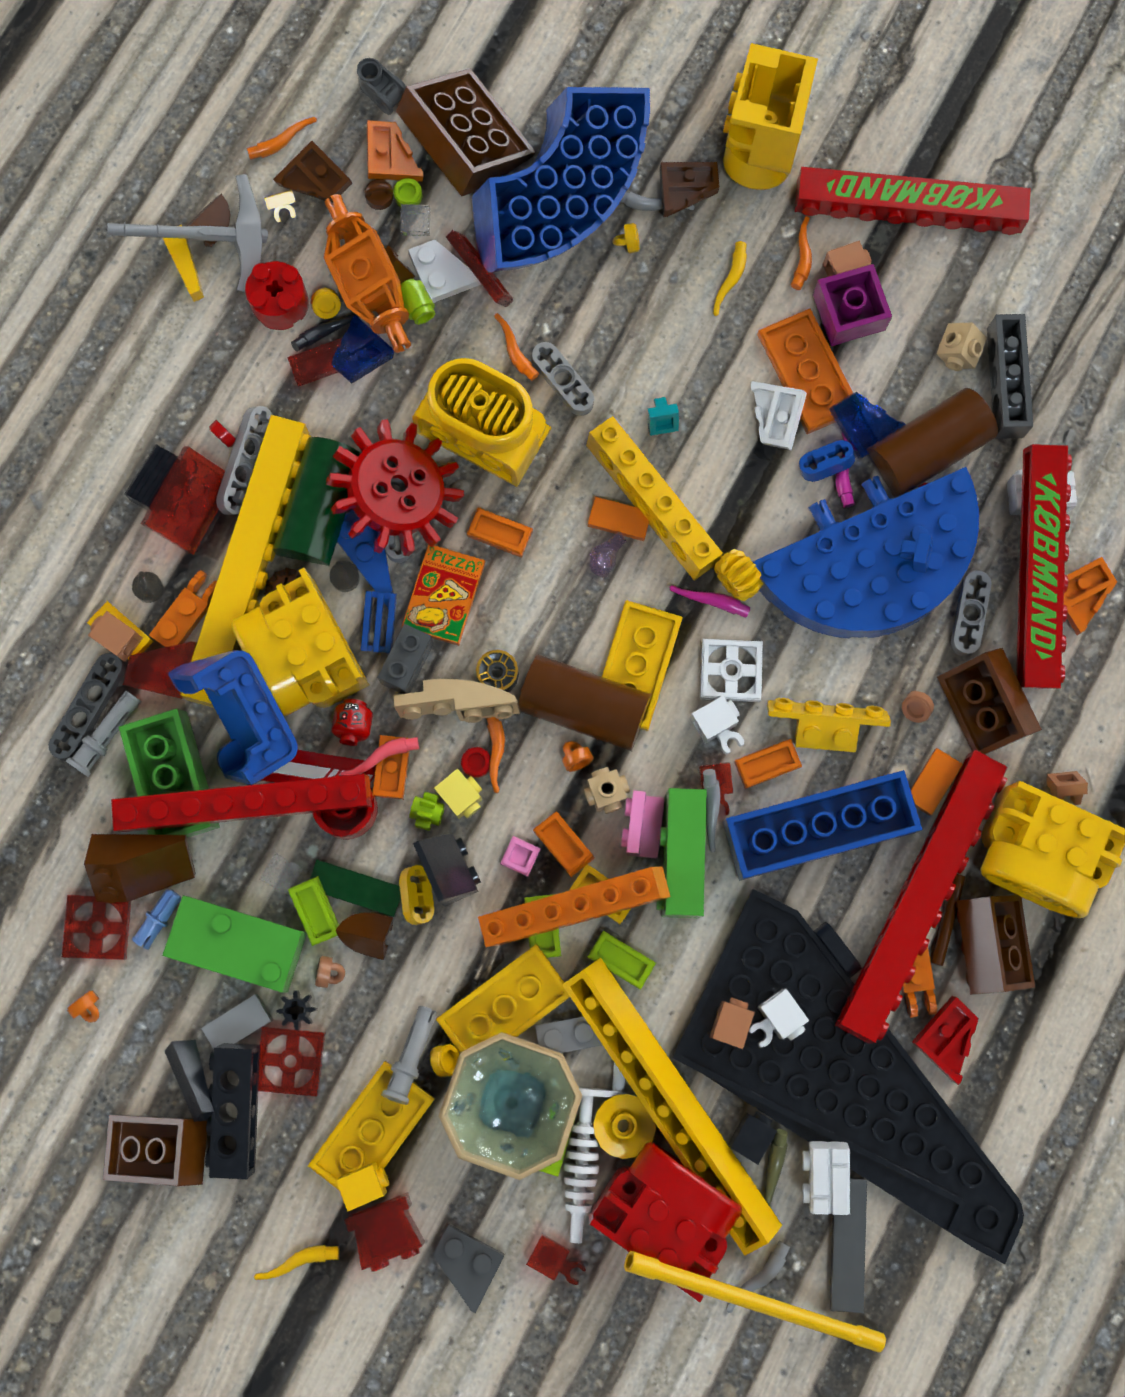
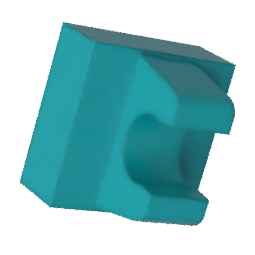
M666 397L655 398V407L648 408L650 436L679 431L677 403L668 405Z

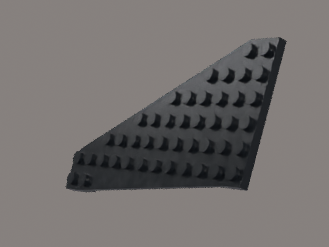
M752 889L672 1058L702 1073L808 1142L848 1143L851 1170L974 1249L1006 1264L1024 1219L1022 1204L1017 1195L889 1029L881 1041L877 1039L876 1043L868 1044L835 1026L855 984L799 911ZM781 989H787L809 1019L803 1025L806 1030L791 1041L788 1037L780 1039L773 1030L772 1040L765 1047L758 1046V1043L765 1037L762 1029H757L753 1033L748 1032L743 1049L710 1038L721 1001L729 1003L731 998L749 1004L747 1010L755 1012L752 1025L765 1019L757 1007Z

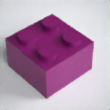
M874 264L817 281L813 297L831 346L886 331L892 319V314Z

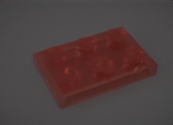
M184 446L140 524L188 554L194 555L219 510L216 499L225 470L189 446Z

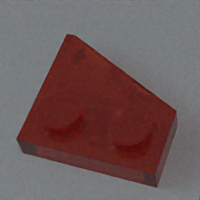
M190 641L130 655L123 685L185 699L174 686L168 672L180 665L191 662L197 642Z

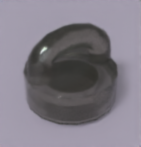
M337 561L330 570V582L340 592L352 591L359 584V571L351 562Z
M140 571L133 580L132 591L142 602L151 603L162 596L164 585L156 574Z

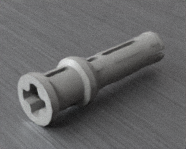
M125 690L91 736L87 735L82 739L83 744L72 758H67L66 762L89 777L91 774L90 769L100 756L106 755L108 750L106 747L119 731V726H123L141 701Z
M424 1006L418 1007L400 1059L392 1065L391 1070L393 1074L387 1090L382 1091L381 1095L396 1103L408 1105L409 1098L407 1096L413 1080L419 1076L417 1066L432 1024L437 1016L436 1011H432V1009Z

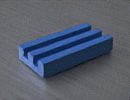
M366 591L361 651L390 653L393 647L397 593ZM374 597L377 598L374 643L369 645ZM384 599H389L385 646H380Z

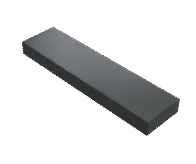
M850 1178V1214L832 1216L831 1311L864 1313L867 1179Z

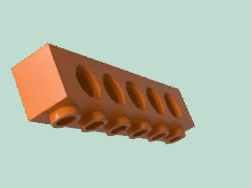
M649 867L479 916L478 919L485 947H493L667 899L671 896L663 867Z

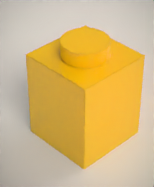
M376 1162L343 1175L336 1180L347 1212L383 1197L387 1193L386 1187L389 1186V1180L384 1168L378 1169Z

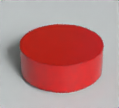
M215 420L209 426V430L228 448H231L236 438L219 421Z
M470 748L462 756V769L469 777L482 778L489 773L491 757L483 748Z

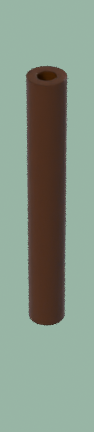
M956 874L953 880L956 888L951 898L946 901L931 961L932 964L938 966L944 965L958 910L957 901L961 898L966 878L963 875Z

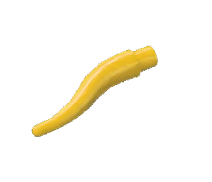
M738 241L735 243L731 270L716 296L714 316L719 314L720 305L724 297L738 283L744 272L747 259V244L745 242Z
M326 1245L307 1247L293 1254L279 1267L266 1273H256L254 1279L276 1278L306 1263L338 1260L339 1246L326 1247Z

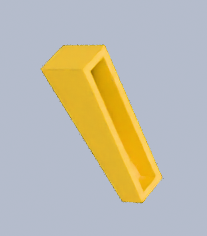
M163 238L193 301L204 298L188 239Z

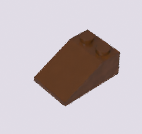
M91 834L84 861L96 901L105 903L129 902L193 879L196 874L186 835Z
M109 1115L103 1180L168 1186L203 1185L207 1120L194 1122L193 1118Z

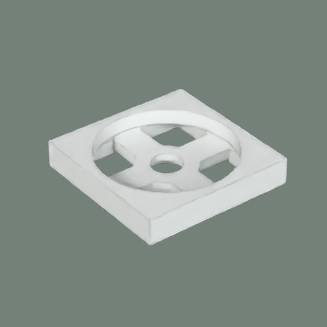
M702 639L700 700H716L724 695L727 701L760 702L763 641ZM726 647V659L722 663L708 662L709 656L715 650ZM738 648L747 651L754 659L756 665L743 664L738 659ZM730 664L737 667V673L733 676L728 675L726 672V667ZM708 675L722 676L725 679V692L714 690L708 682ZM741 677H755L754 685L747 692L737 693L738 680Z

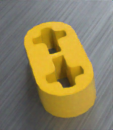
M422 865L405 868L399 876L404 918L412 925L427 923L434 915L432 886ZM411 876L418 877L419 883L411 882ZM414 907L422 908L423 913H415Z

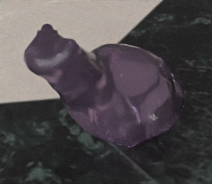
M621 532L616 533L611 539L595 546L591 550L590 568L596 576L607 577L615 566L616 553L627 542Z

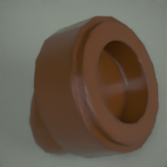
M383 179L371 181L364 190L367 204L375 210L386 209L393 202L394 194L392 187Z

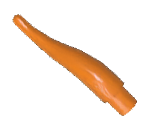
M311 117L287 128L275 138L247 148L250 160L258 157L264 158L277 153L290 142L297 132L305 126L315 123L317 119Z
M805 216L799 232L800 260L791 282V287L796 290H801L804 282L808 279L812 266V252L807 240V225L810 220L808 216Z
M496 313L494 317L501 324L504 331L507 352L511 362L522 375L524 374L531 381L535 380L539 372L520 351L511 327Z
M489 717L486 718L492 742L489 772L493 790L495 793H499L497 776L498 767L504 753L505 734L502 722L498 718Z

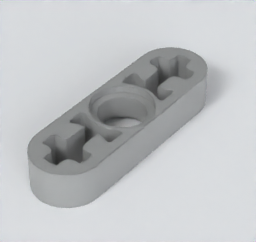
M541 342L537 344L532 352L534 367L573 414L584 416L590 413L594 405V395L589 387L552 343ZM543 352L545 355L551 353L550 361L554 365L552 370L547 360L543 359L540 361V353ZM565 372L571 376V382L564 386L559 385L555 382V376L558 373ZM574 387H575V393H576L581 399L584 398V397H586V405H585V406H583L581 403L575 405V403H576V397H575V395L572 393V390L574 389Z
M976 570L970 572L961 583L951 636V648L959 656H970L981 645L992 585L990 577L983 571ZM978 579L979 585L983 586V588L977 591L975 599H966V597L970 598L974 592V586L969 583ZM966 606H973L978 610L979 617L976 621H969L964 617L963 610ZM967 628H976V630L972 629L968 635V641L973 642V645L968 646L967 649L963 648L964 645L962 642H959V639L965 636Z

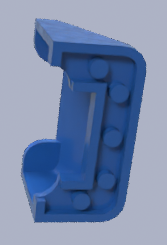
M232 650L180 665L168 672L174 686L184 694H194L204 689L227 730L231 741L224 744L217 753V763L225 779L253 785L290 762L296 756L298 751L297 741L254 659L249 653Z

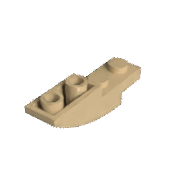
M423 680L422 692L393 695L394 707L400 718L418 719L422 715L427 714L443 716L456 711L460 721L476 723L481 721L482 718L495 717L506 719L513 714H520L516 696L502 689L468 680Z

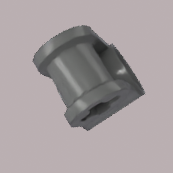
M365 58L357 65L360 90L374 101L385 114L391 115L394 111L393 107L401 100L406 85L401 79L380 64L378 60ZM368 75H374V76H376V77H374V78H372V79H367V78H365V77H367Z

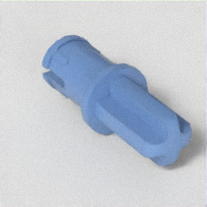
M165 890L152 911L146 912L147 918L136 935L133 936L132 941L140 947L144 945L143 948L149 950L161 929L168 926L167 920L181 901L180 895L173 890Z

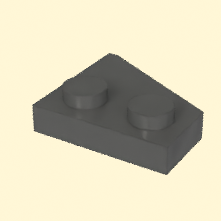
M448 1224L433 1256L469 1309L476 1313L505 1254Z

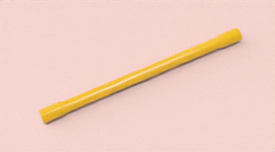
M630 1251L625 1258L624 1269L626 1272L676 1285L852 1342L856 1346L878 1353L885 1347L886 1337L882 1332L861 1325H852L689 1272L634 1251Z

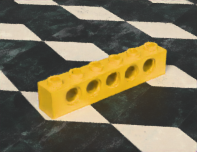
M612 416L590 431L586 444L588 449L632 504L638 507L648 519L649 525L691 578L695 581L716 565L715 563L720 560L723 552L616 419Z

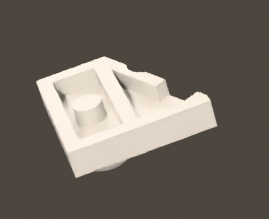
M752 381L751 391L755 395L757 406L755 407V413L760 423L758 430L761 443L792 450L807 393L801 389Z

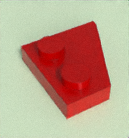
M951 996L914 1038L912 1043L952 1082L959 1085L963 1078L960 1075L965 1056H969L971 1037L975 1033L979 1018L957 997Z

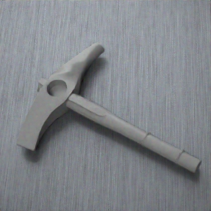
M245 174L236 176L239 191V212L234 227L125 224V222L124 224L107 223V235L157 237L158 239L159 237L185 238L201 241L234 242L240 260V278L237 290L245 292L246 281L253 267L260 263L262 243H267L268 231L265 228H261L257 204L250 182Z

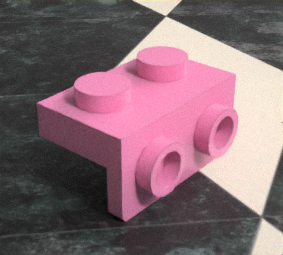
M633 790V798L626 799L625 816L630 817L629 829L623 828L621 847H627L626 853L628 856L653 859L658 857L664 798L646 796V792Z

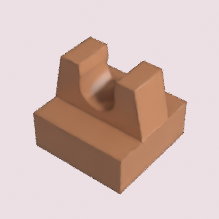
M1077 771L1047 774V786L1050 788L1051 795L1061 800L1066 796H1070V800L1074 805H1081L1083 794H1088V783Z

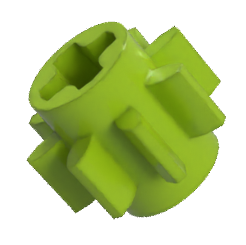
M425 791L423 798L415 796L409 818L416 820L415 826L417 828L430 831L431 825L440 826L445 804L438 802L439 795Z

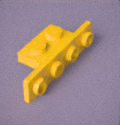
M776 698L775 701H767L769 716L797 719L794 744L795 747L856 752L860 724L890 727L891 724L888 712L878 706H867L866 709L854 708L847 703H837L836 706H831L814 700L796 703L788 698Z

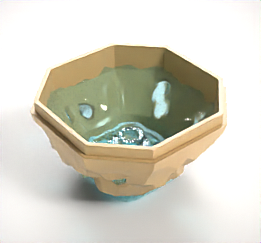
M501 1032L460 1052L438 1116L459 1159L521 1180L562 1159L582 1099V1093L562 1053ZM509 1097L516 1098L518 1101L517 1107L509 1109L505 1103L506 1099Z

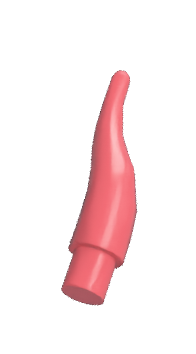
M403 737L388 741L376 748L362 764L352 770L343 771L340 775L360 774L371 769L388 756L419 749L418 737L408 739Z

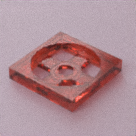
M67 895L62 957L127 960L131 901L110 903L117 909L122 919V922H110L105 917L107 903L97 902L95 896ZM93 903L92 917L88 921L75 920V913L82 905ZM97 921L103 924V930L98 934L92 931V925ZM74 933H86L90 937L89 952L81 951L74 944ZM109 934L121 935L113 948L102 953L104 938Z
M262 1027L258 1091L317 1097L319 1095L326 1032ZM287 1035L286 1049L281 1054L267 1052L268 1045L275 1038ZM300 1037L306 1038L312 1044L316 1057L302 1055L299 1051ZM288 1055L295 1056L297 1060L296 1065L292 1068L285 1065V1058ZM266 1065L277 1066L283 1071L281 1086L274 1085L265 1074ZM300 1069L314 1070L312 1078L305 1085L294 1087L296 1072Z

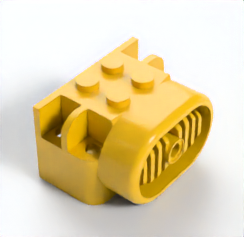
M753 43L750 44L743 73L737 72L734 91L731 93L728 106V114L731 115H727L723 133H728L723 165L726 173L733 181L746 188L766 190L779 186L787 179L791 172L799 143L818 58Z
M470 358L454 359L440 366L432 375L428 391L412 416L413 423L417 424V434L430 441L439 438L442 441L441 446L516 487H518L551 430V426L546 424L543 414L532 408L530 396L520 383L488 365Z
M305 568L299 570L301 577L286 585L282 583L277 585L276 590L262 598L259 607L234 619L232 622V629L241 650L249 653L254 659L284 717L311 703L319 708L330 707L370 686L319 587Z
M1022 781L1003 788L997 795L994 809L982 830V843L989 850L981 866V874L993 884L1046 909L1073 918L1086 917L1098 889L1106 886L1115 868L1121 866L1123 860L1119 857L1125 845V828Z

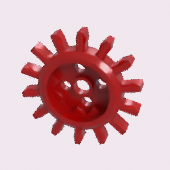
M388 419L382 420L377 426L380 441L376 443L371 442L361 427L355 429L351 437L362 453L356 456L349 450L339 446L333 458L350 468L349 474L330 473L326 479V485L347 488L348 498L339 499L332 506L333 514L344 513L350 509L355 511L360 519L352 525L348 533L352 539L360 535L366 526L377 531L378 535L374 542V552L381 553L388 544L390 535L399 536L403 555L410 556L415 551L412 534L418 531L432 548L441 539L431 526L430 521L435 519L444 526L452 528L458 520V517L441 507L443 500L459 502L464 497V490L444 487L443 478L450 477L459 468L458 463L451 462L438 467L432 456L439 451L442 441L439 438L431 441L425 450L415 445L414 439L417 435V424L411 423L403 433V440L392 438ZM387 460L394 462L396 467L388 466ZM414 473L419 474L422 481L417 480L414 477ZM391 479H401L405 484V491L398 492L394 490L391 486ZM376 486H383L385 493L378 492ZM404 499H410L413 506H407L404 503Z

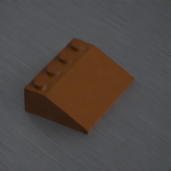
M471 68L406 86L396 109L397 114L461 197L476 192L488 178L504 176L536 153Z

